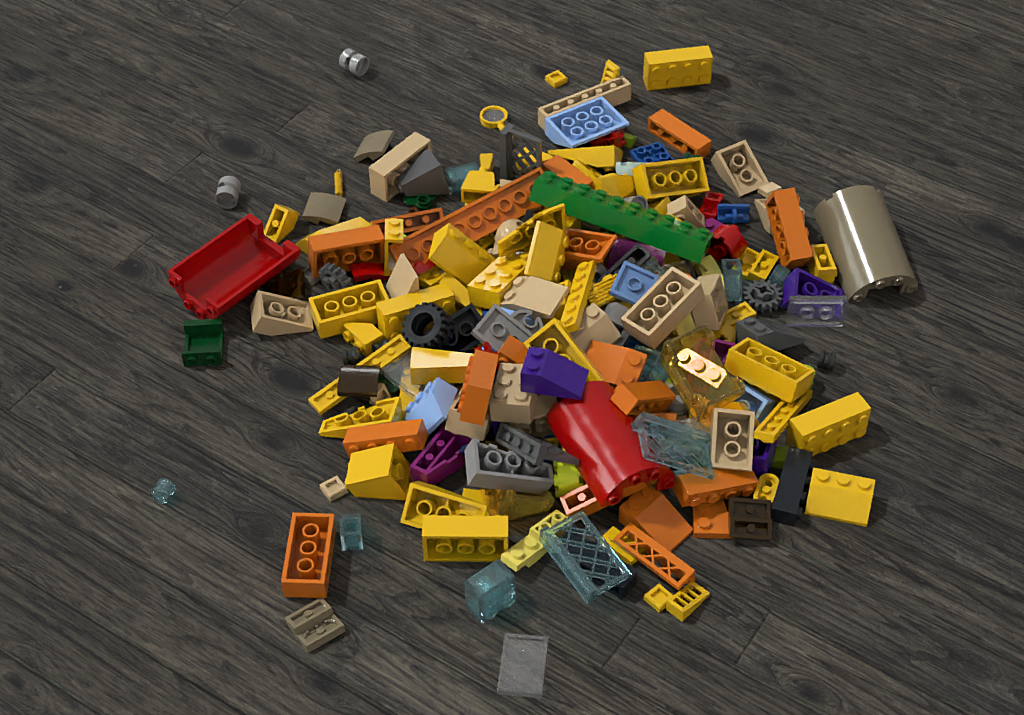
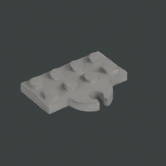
M494 303L472 330L471 334L482 343L487 341L491 345L492 351L498 352L509 335L523 343L543 327L541 318L537 317L534 320V325L529 326L525 318L530 317L533 311L520 309L509 315Z

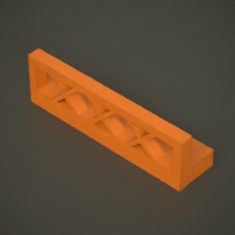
M631 522L613 539L614 543L677 590L685 583L688 585L692 581L695 582V570ZM628 536L635 543H625L622 539ZM638 548H644L647 555L638 553ZM654 560L663 567L658 568L654 565ZM670 572L680 580L678 582L671 577Z

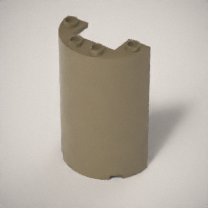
M869 185L852 186L833 193L832 198L829 200L824 199L817 205L813 213L823 240L828 245L837 268V277L844 290L847 302H860L866 298L869 289H882L891 285H900L899 293H911L917 290L918 282L880 190H875L873 186Z

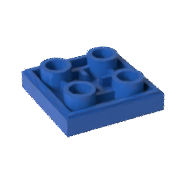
M661 142L638 147L637 149L630 150L629 154L634 162L653 163L674 160Z

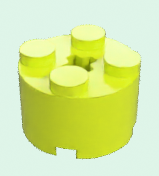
M553 461L556 498L584 485V479L575 465Z

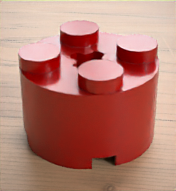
M720 225L713 232L714 235L707 255H711L715 261L721 262V266L729 267L746 251L748 243L736 225Z

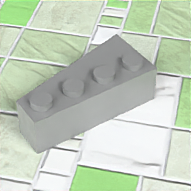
M472 438L464 450L468 486L545 495L554 483L551 464L543 462L542 466L535 465L525 458L518 456L513 451L509 450L506 452L497 449L496 445L490 443L489 445L482 444L476 438Z

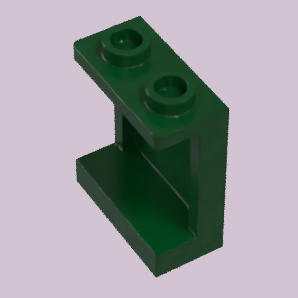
M222 318L184 321L185 343L184 351H182L184 367L222 365L224 347Z

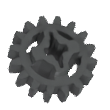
M327 263L319 269V279L322 280V285L326 286L328 292L354 286L351 283V278L346 276V272L341 267L337 268L334 263L332 265Z
M763 279L760 282L753 280V284L748 282L747 287L744 286L742 299L754 308L756 312L761 310V313L764 314L765 310H767L769 313H772V308L778 310V306L782 304L783 293H781V287L777 288V283L770 284L771 280L764 282Z

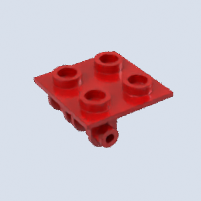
M624 128L590 141L593 144L592 147L604 146L603 141L605 146H608V140L610 141V146L613 145V140L614 146L618 148L623 147V145H626L625 138H622L624 137Z

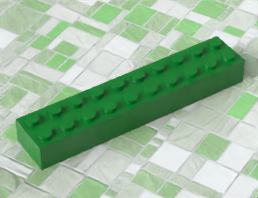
M545 171L534 180L529 197L530 201L549 208L564 203L565 214L698 264L701 263L708 252L714 234L710 233L706 228H697L692 226L690 222L675 220V217L671 215L659 214L657 210L643 208L636 202L629 203L620 196H610L604 190H594L587 184L575 183L573 179L559 177L552 171Z

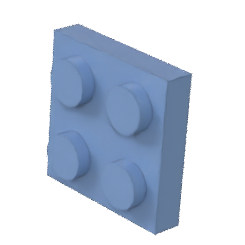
M624 260L609 291V295L634 305L657 282L659 276Z

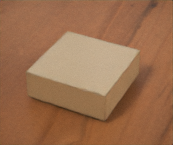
M770 182L757 187L759 194L769 198L773 191L782 190V187Z
M338 476L320 484L321 491L330 502L348 493V489Z

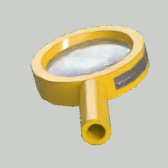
M487 106L480 112V122L487 128H498L501 131L508 121L507 111L500 106Z

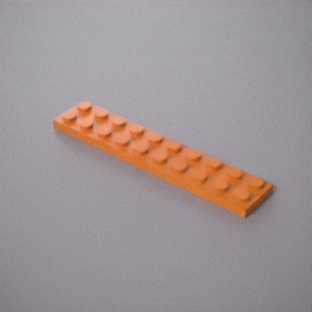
M541 167L534 169L403 238V243L389 245L388 251L395 262H397L400 254L404 253L411 266L418 261H422L425 264L429 260L428 257L434 233L448 223L459 229L464 235L472 239L473 242L485 238L496 232L504 221L520 219L526 215L527 209L543 207L541 204L530 201L529 197L534 180L544 171Z

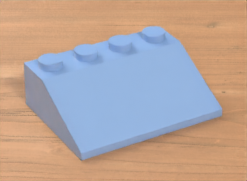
M600 96L545 118V135L553 143L572 149L627 127L629 122L606 99Z

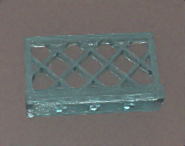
M642 412L631 424L632 430L638 432L644 459L711 480L715 477L707 445L711 441L710 433L646 412ZM656 441L664 450H661L654 442ZM672 446L680 453V456L671 448ZM649 447H650L656 454L650 453V452H649ZM665 452H667L674 460L670 459L665 454ZM688 452H690V453L697 459V461H695V460L688 454ZM683 457L690 465L686 464L681 458ZM700 462L706 468V470H704L698 463Z
M583 511L574 514L551 528L546 526L540 529L539 541L587 605L595 601L596 596L631 577L630 571ZM581 519L585 524V529L572 527L573 523ZM559 530L568 531L567 539L559 538L555 532ZM571 532L583 534L582 542L570 540ZM586 535L595 537L598 540L597 545L584 543ZM568 545L581 547L579 555L570 553L567 550ZM583 548L596 550L594 558L582 556ZM598 551L608 553L610 556L609 561L596 559ZM580 561L593 563L592 570H583L579 566ZM595 564L608 566L607 574L594 572ZM610 567L620 569L623 574L618 577L609 575ZM592 578L605 579V584L596 588L592 583Z

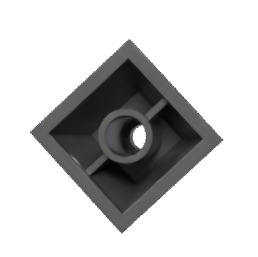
M429 149L425 150L397 178V189L400 194L404 193L405 196L450 193L442 166Z

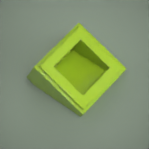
M624 133L622 138H625L626 145L623 146L631 148L637 136Z
M789 446L776 448L771 467L783 469Z

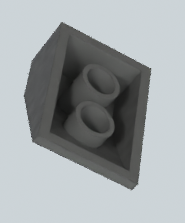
M746 317L744 320L736 322L737 344L749 337L775 351L805 343V338L781 324L753 317Z

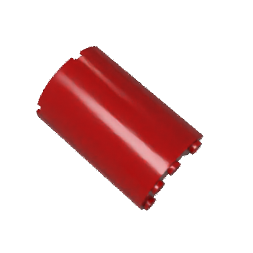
M249 213L168 270V282L183 300V305L187 310H192L201 320L217 319L300 257L301 248L289 240L282 243L283 247L264 235L263 222Z
M605 381L586 382L581 400L564 398L560 402L556 401L546 416V422L565 451L580 459L579 465H575L601 507L619 503L624 488L637 486L647 481L657 479L656 491L674 487V473L633 415H626L610 399L614 394L615 388Z

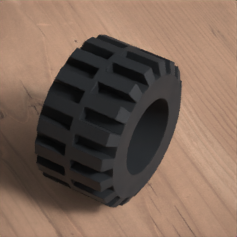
M422 302V305H415V309L411 308L409 310L410 313L405 315L404 318L406 320L402 322L404 327L402 334H404L403 338L410 346L445 350L444 347L450 345L449 340L454 337L452 332H455V327L452 326L454 321L438 305L431 302L429 304ZM434 321L432 330L423 336V330L426 325Z

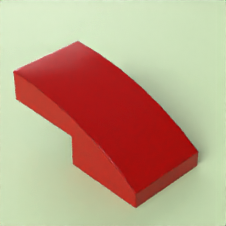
M712 191L706 192L703 204L699 210L705 216V220L709 218L716 220L717 204H722L724 194Z
M428 260L425 264L422 261H418L412 268L418 275L433 268L436 264L431 260Z
M366 262L349 265L355 282L370 278L372 281L378 279L383 281L390 278V276H384L383 263Z

